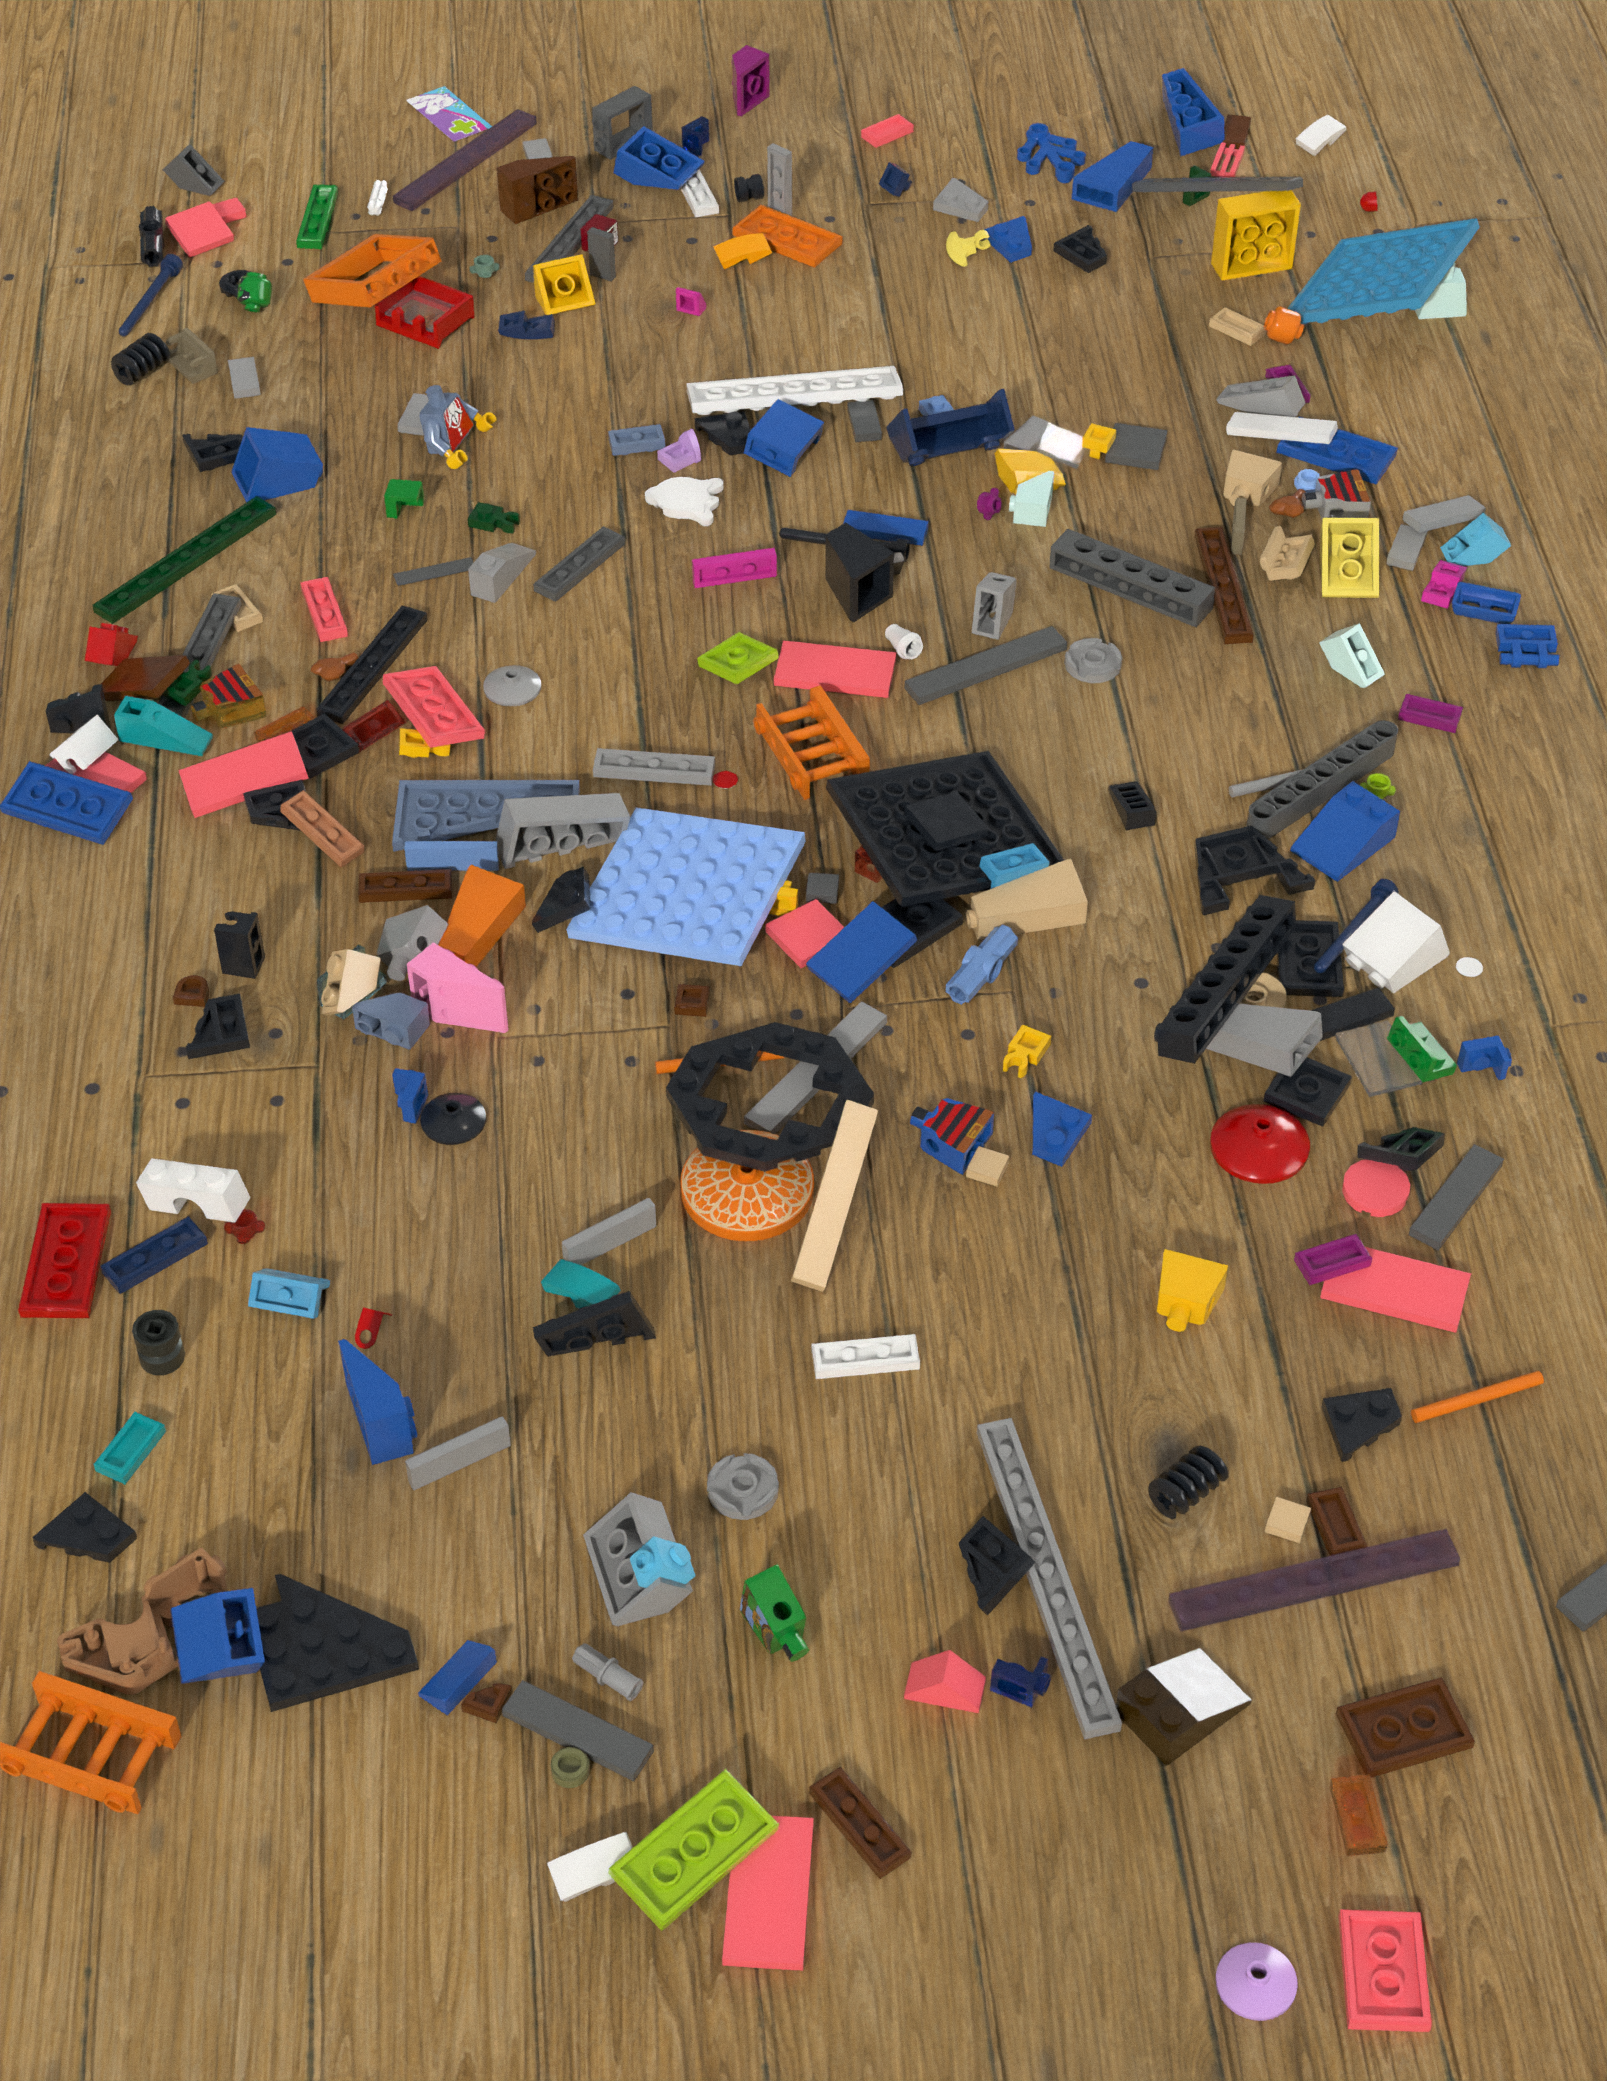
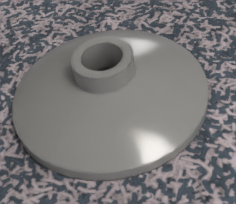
M516 665L504 666L488 674L484 680L483 689L486 697L498 705L520 706L529 703L538 696L541 690V680L536 672L527 667Z

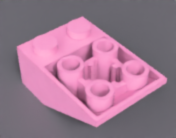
M434 942L407 963L411 997L428 1004L429 1019L436 1023L502 1033L508 1031L505 989L497 979H491L480 972L474 965L467 964L456 957L452 951L443 949Z

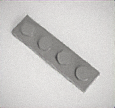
M597 748L593 765V777L712 786L715 757Z

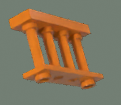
M821 685L810 688V701L807 702V705L770 716L762 703L756 704V717L753 719L755 730L759 735L762 734L788 774L791 786L794 790L799 791L804 800L810 798V782L845 771L853 775L870 772L869 756ZM809 716L815 718L818 722L817 724L784 734L777 727ZM818 735L827 736L830 742L793 752L789 745ZM832 753L839 754L843 759L808 771L801 764L802 762Z
M39 1671L32 1682V1686L40 1705L15 1747L0 1742L1 1769L12 1776H20L22 1774L103 1802L108 1808L116 1812H124L126 1810L139 1814L142 1807L136 1788L133 1787L156 1747L163 1745L175 1750L182 1737L177 1718ZM60 1710L74 1716L50 1758L30 1752L53 1712ZM95 1722L108 1727L84 1770L64 1764L87 1724ZM130 1734L142 1739L119 1782L98 1776L121 1735Z

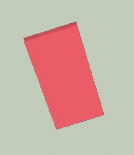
M783 641L774 675V686L810 690V688L821 685L823 690L827 692L888 698L897 652Z
M436 666L383 675V685L430 748L484 739L485 729Z
M292 731L178 770L194 818L243 802V793L309 779Z
M1365 1247L1372 1257L1371 1266L1325 1280L1320 1295L1322 1299L1456 1333L1471 1273Z
M772 1816L779 1823L778 1831L730 1872L722 1966L803 1971L814 1818Z

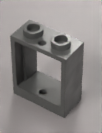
M633 86L592 107L593 145L596 152L611 160L617 156V151L643 126L653 131L651 94ZM629 110V127L612 135L611 119Z

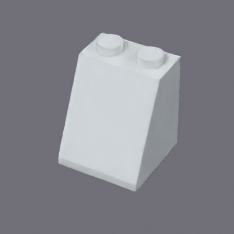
M1395 891L1342 944L1347 955L1345 960L1352 968L1357 971L1363 969L1369 974V979L1377 987L1382 989L1385 986L1393 993L1444 960L1450 954L1441 925Z

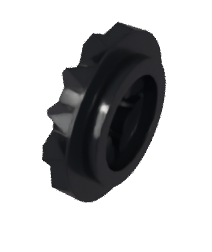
M234 270L222 276L219 281L221 293H225L227 297L235 296L237 299L239 280L251 271Z

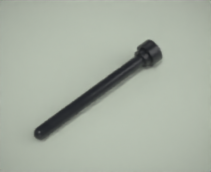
M782 528L779 531V535L783 539L826 545L825 533ZM898 538L896 541L892 540L891 543L876 541L894 553L901 552L905 560L904 562H907L910 552V540Z

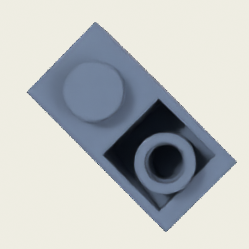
M400 992L357 1002L352 1007L355 1029L360 1030L364 1034L386 1040L392 1045H399L411 1050L430 1025L428 1004Z

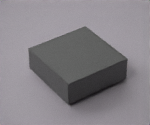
M809 873L806 902L817 899L820 903L837 904L839 874Z

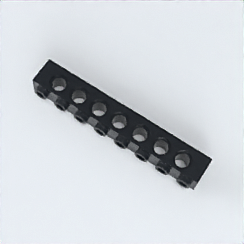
M1259 895L1252 906L1247 908L1245 915L1239 922L1235 923L1229 936L1222 940L1219 949L1214 955L1212 954L1209 957L1208 963L1202 971L1196 974L1195 980L1189 988L1183 991L1179 1001L1170 1008L1168 1015L1162 1023L1156 1026L1154 1039L1155 1042H1158V1056L1196 1063L1295 930V901Z

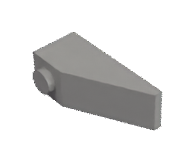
M1295 375L1227 385L1217 397L1218 404L1247 413L1296 417L1305 404Z
M509 543L481 553L468 569L471 595L496 603L534 558L536 550Z

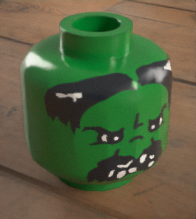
M246 273V276L239 280L238 302L244 305L247 311L260 312L261 308H266L270 305L272 283L267 280V276L264 274Z

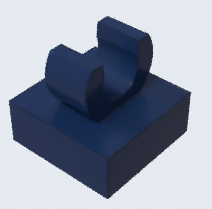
M889 162L879 185L892 195L900 197L903 189L909 190L912 181L908 179L909 173L897 164Z

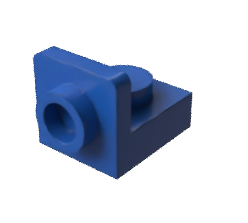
M1499 1035L1463 1041L1457 1060L1461 1072L1479 1071L1492 1067L1498 1080L1506 1078L1508 1067L1512 1063L1511 1053L1507 1047H1504Z
M395 1068L392 1077L395 1093L398 1094V1107L402 1109L403 1121L416 1124L428 1097L425 1073Z

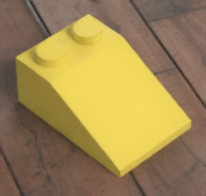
M1379 518L1322 519L1320 531L1322 597L1379 598Z

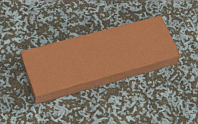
M304 790L281 805L280 812L341 868L364 853L365 846Z

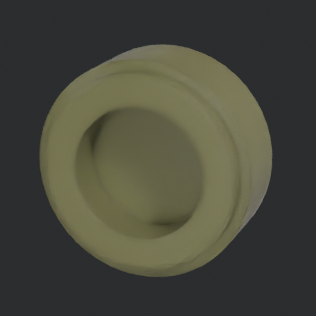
M566 1747L557 1751L551 1759V1775L559 1786L575 1788L587 1780L590 1773L589 1759L581 1749Z

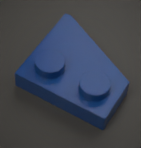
M1021 216L984 229L988 232L989 238L986 239L989 240L990 245L1010 263L1031 256L1032 245L1026 217Z

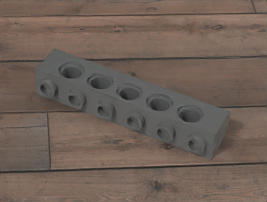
M1067 529L1051 546L1049 568L1197 628L1213 609L1215 587L1073 530Z

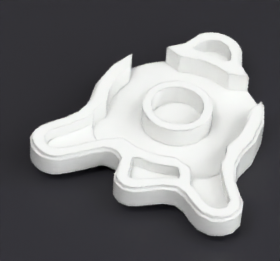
M690 477L670 478L646 490L645 500L656 508H662L665 516L677 519H691L703 526H709L714 520L712 511L719 506V498L714 495L723 490V481L720 478L697 480Z

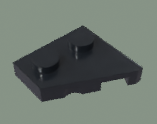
M584 867L566 871L559 878H556L532 920V925L537 933L591 909L589 874Z

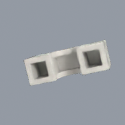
M151 1158L136 1182L149 1210L178 1214L187 1199L200 1206L208 1219L236 1222L250 1199L238 1170Z

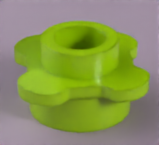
M1380 773L1371 774L1368 776L1367 782L1360 784V786L1382 800L1386 796H1393L1396 791L1395 787L1391 786L1390 778Z

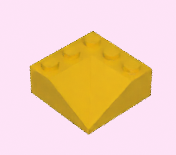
M1292 190L1264 191L1218 199L1211 265L1221 281L1292 269L1301 203Z

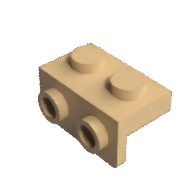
M1281 526L1274 528L1260 557L1261 568L1266 571L1269 581L1280 579L1292 580L1301 576L1315 545L1312 535L1286 538Z

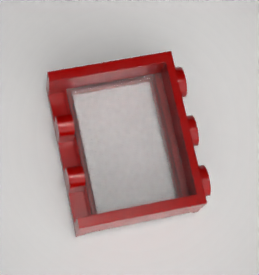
M418 276L375 304L376 326L439 349L445 337L469 318L474 319L473 295Z

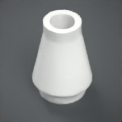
M892 624L886 629V638L891 642L901 658L914 659L920 655L923 643L917 633L901 628L897 624Z

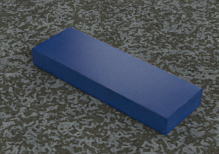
M853 510L847 511L843 524L846 522L871 539L896 541L898 538L910 540V544L923 546L928 531V521Z

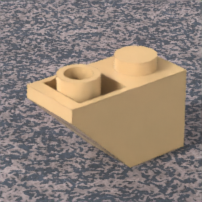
M350 949L332 952L327 963V985L321 998L323 1004L322 1014L333 1015L343 1013L374 991L377 985L381 958Z

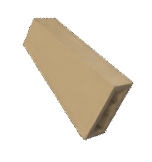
M1068 859L972 896L971 909L966 911V920L969 929H974L977 940L985 939L994 927H1000L1002 924L1010 927L1014 934L1086 924L1088 901L1072 859Z

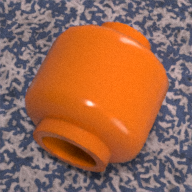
M1279 306L1275 310L1269 311L1263 329L1266 330V335L1269 339L1288 345L1295 338H1300L1304 324H1301V316L1298 312Z

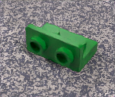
M1403 1016L1395 1018L1387 1040L1422 1082L1454 1074L1457 1064L1422 1022L1409 1024Z

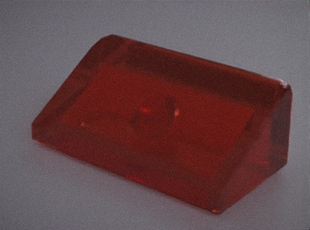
M386 700L343 727L342 730L358 744L359 752H362L406 722L390 701Z

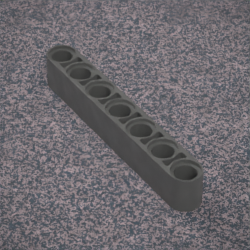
M1377 721L1274 788L1249 806L1246 827L1253 826L1267 839L1272 838L1332 798L1352 781L1356 782L1389 760L1394 755L1398 727L1390 721Z

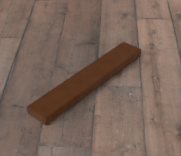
M1223 527L1195 529V540L1207 583L1215 587L1213 605L1224 644L1253 643L1254 634Z

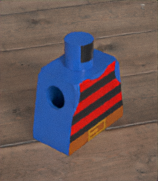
M948 1098L942 1099L933 1112L919 1106L916 1107L910 1119L911 1125L921 1129L922 1150L962 1175L967 1170L978 1146L983 1147L993 1134V1111Z

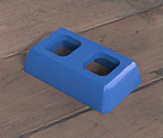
M1458 582L1452 600V609L1455 615L1499 624H1511L1516 617L1521 595L1515 592ZM1463 602L1476 603L1479 607L1464 605ZM1496 607L1507 610V613L1491 610V608Z

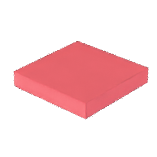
M210 201L165 218L167 227L189 258L234 241L233 233Z
M817 899L765 924V932L800 968L807 966L806 963L844 928Z

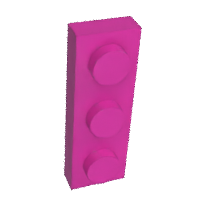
M774 548L692 559V578L695 588L777 576V554Z

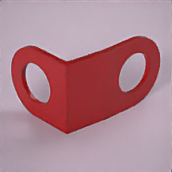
M363 1307L355 1333L357 1346L362 1349L372 1347L376 1342L383 1315L392 1316V1314ZM364 1330L371 1332V1340L368 1343H362L360 1340V1335Z

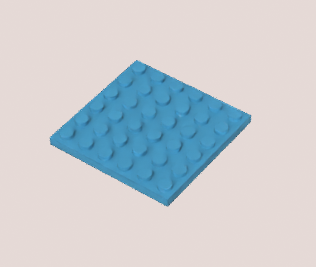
M1474 218L1341 239L1288 309L1300 314L1301 324L1315 321L1317 323H1324L1330 319L1337 318L1346 320L1358 315L1368 317L1380 312L1390 314L1408 308L1409 310L1419 309L1424 305L1431 293L1434 292L1439 282L1444 278L1450 267L1453 266V263L1480 228L1478 220Z

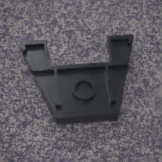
M1253 826L1195 839L1194 849L1202 915L1229 910L1230 900L1222 886L1257 879L1271 874L1277 875L1288 895L1314 889V877L1309 873L1304 875L1297 869L1298 864L1295 861L1281 856L1277 852L1278 847Z

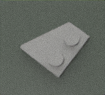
M952 178L934 200L933 210L979 222L988 210V201L956 178Z

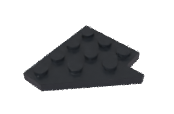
M282 1574L275 1575L281 1601L256 1608L265 1659L260 1672L271 1712L419 1670L418 1660L408 1630Z

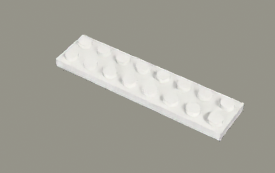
M895 366L686 383L692 413L699 415H709L713 411L730 413L748 408L759 411L765 407H771L777 399L789 405L802 404L804 406H814L818 402L839 404L844 400L853 399L864 402L870 398L893 399L896 396L903 395V385Z

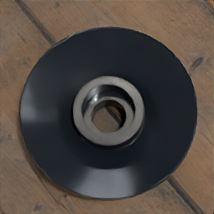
M448 1093L434 1098L424 1107L420 1117L421 1128L428 1138L437 1143L458 1145L474 1139L481 1133L486 1123V1112L483 1105L476 1098L463 1093Z

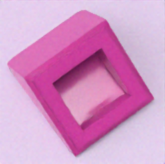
M677 287L676 310L700 316L706 309V302L701 293Z

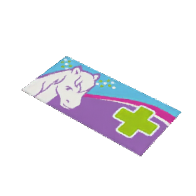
M445 86L406 100L454 142L492 128L489 123Z

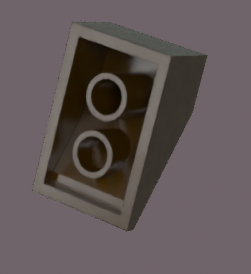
M1201 1648L1149 1667L1118 1689L1116 1708L1120 1719L1165 1766H1168L1248 1707L1252 1700Z

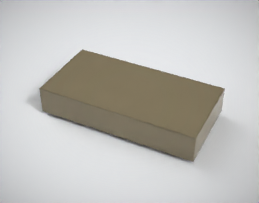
M1246 498L1235 499L1231 541L1232 554L1242 555L1245 534Z

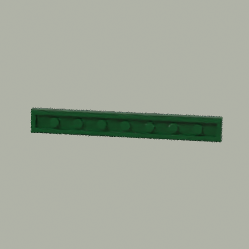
M257 496L94 603L92 605L94 613L114 624L277 515L276 507Z

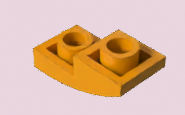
M763 233L739 236L714 246L724 270L746 258L752 264L772 253Z

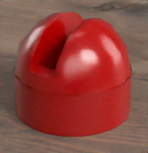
M1376 191L1367 192L1361 197L1360 205L1363 210L1368 212L1378 211Z

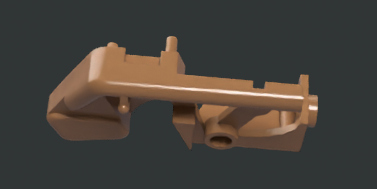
M201 1547L192 1554L182 1556L175 1565L160 1575H154L147 1580L144 1585L145 1595L141 1597L143 1613L135 1622L130 1624H113L98 1618L61 1634L57 1638V1643L64 1670L91 1679L96 1683L127 1695L140 1693L171 1672L179 1664L176 1646L171 1648L164 1625L173 1626L170 1609L198 1594L226 1592L225 1574H227V1569L223 1561L217 1555L211 1557Z

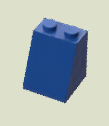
M246 427L231 473L246 502L256 496L265 501L315 488L318 478L323 473V463L307 434Z

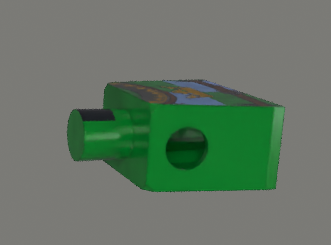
M778 1564L744 1581L740 1611L767 1652L773 1654L783 1649L790 1662L804 1657L809 1652V1648L802 1638L806 1616Z

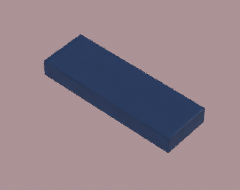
M188 1216L101 1265L102 1274L116 1291L121 1294L208 1244L207 1237Z

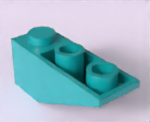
M125 696L114 714L120 742L203 756L213 738L212 733L151 700Z

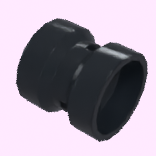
M760 174L751 175L750 178L742 176L734 179L735 195L739 203L746 202L749 198H754L755 200L764 198V185Z

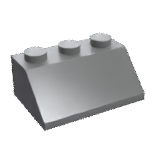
M631 1492L583 1534L612 1625L621 1626L668 1613L693 1592L690 1582L683 1584L662 1577L656 1579L647 1588L638 1585L630 1557L653 1536L676 1543L662 1502Z

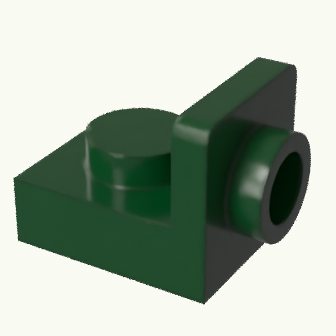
M1195 165L1190 167L1189 178H1210L1212 176L1211 173ZM1183 192L1182 203L1190 207L1210 196V192Z

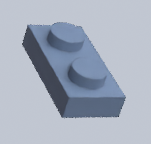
M661 424L608 431V440L613 456L646 451L653 452L666 447Z

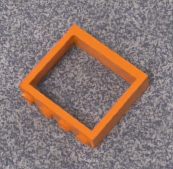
M374 234L303 280L312 303L372 307L442 260L432 237ZM383 261H392L363 281H354ZM370 284L371 289L367 291L365 285Z

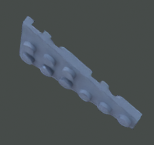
M400 780L392 840L393 852L403 850L405 848V841H443L498 828L504 799L579 795V780Z

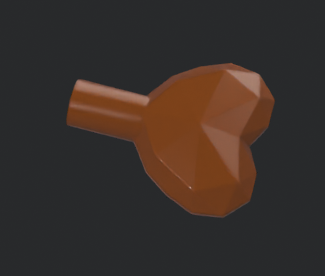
M1298 489L1292 496H1285L1274 500L1270 504L1269 510L1275 515H1285L1291 518L1301 515L1304 512V505L1301 501L1302 494L1306 493L1305 490Z
M353 652L342 658L319 659L311 666V672L321 676L328 682L338 680L344 674L345 669L355 663L358 656Z

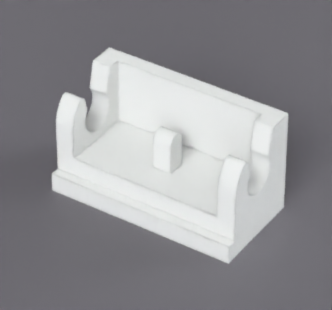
M96 715L49 755L55 758L68 773L74 774L77 770L70 763L69 759H73L84 770L116 743L118 738L102 719Z

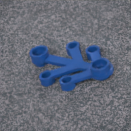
M1035 123L1029 126V130L1026 132L1028 140L1017 150V159L1021 162H1026V172L1031 175L1040 173L1041 163L1047 156L1055 168V177L1060 183L1071 182L1072 178H1074L1075 166L1084 165L1086 158L1084 152L1076 151L1077 141L1075 139L1052 135L1048 127L1042 123ZM1050 143L1061 145L1062 147L1051 145ZM1039 145L1040 149L1031 159L1032 149ZM1059 156L1070 158L1071 162L1062 161Z

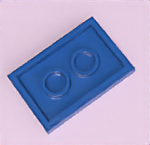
M872 901L817 952L806 965L812 973L851 1003L917 941V938L913 932Z

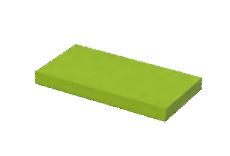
M725 1769L609 1868L608 1874L655 1925L663 1931L778 1831L779 1823Z

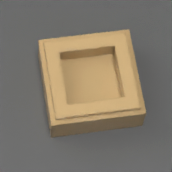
M978 1146L967 1168L966 1177L998 1187L1009 1164V1155Z
M1276 1497L1265 1532L1300 1543L1311 1508Z

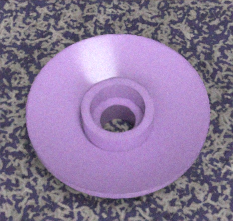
M1244 1943L1230 1949L1220 1960L1216 1971V1987L1224 2004L1234 2013L1246 2019L1263 2021L1276 2018L1289 2009L1297 1992V1976L1291 1962L1277 1949L1262 1943ZM1251 1972H1261L1265 1977L1257 1979L1252 1976Z

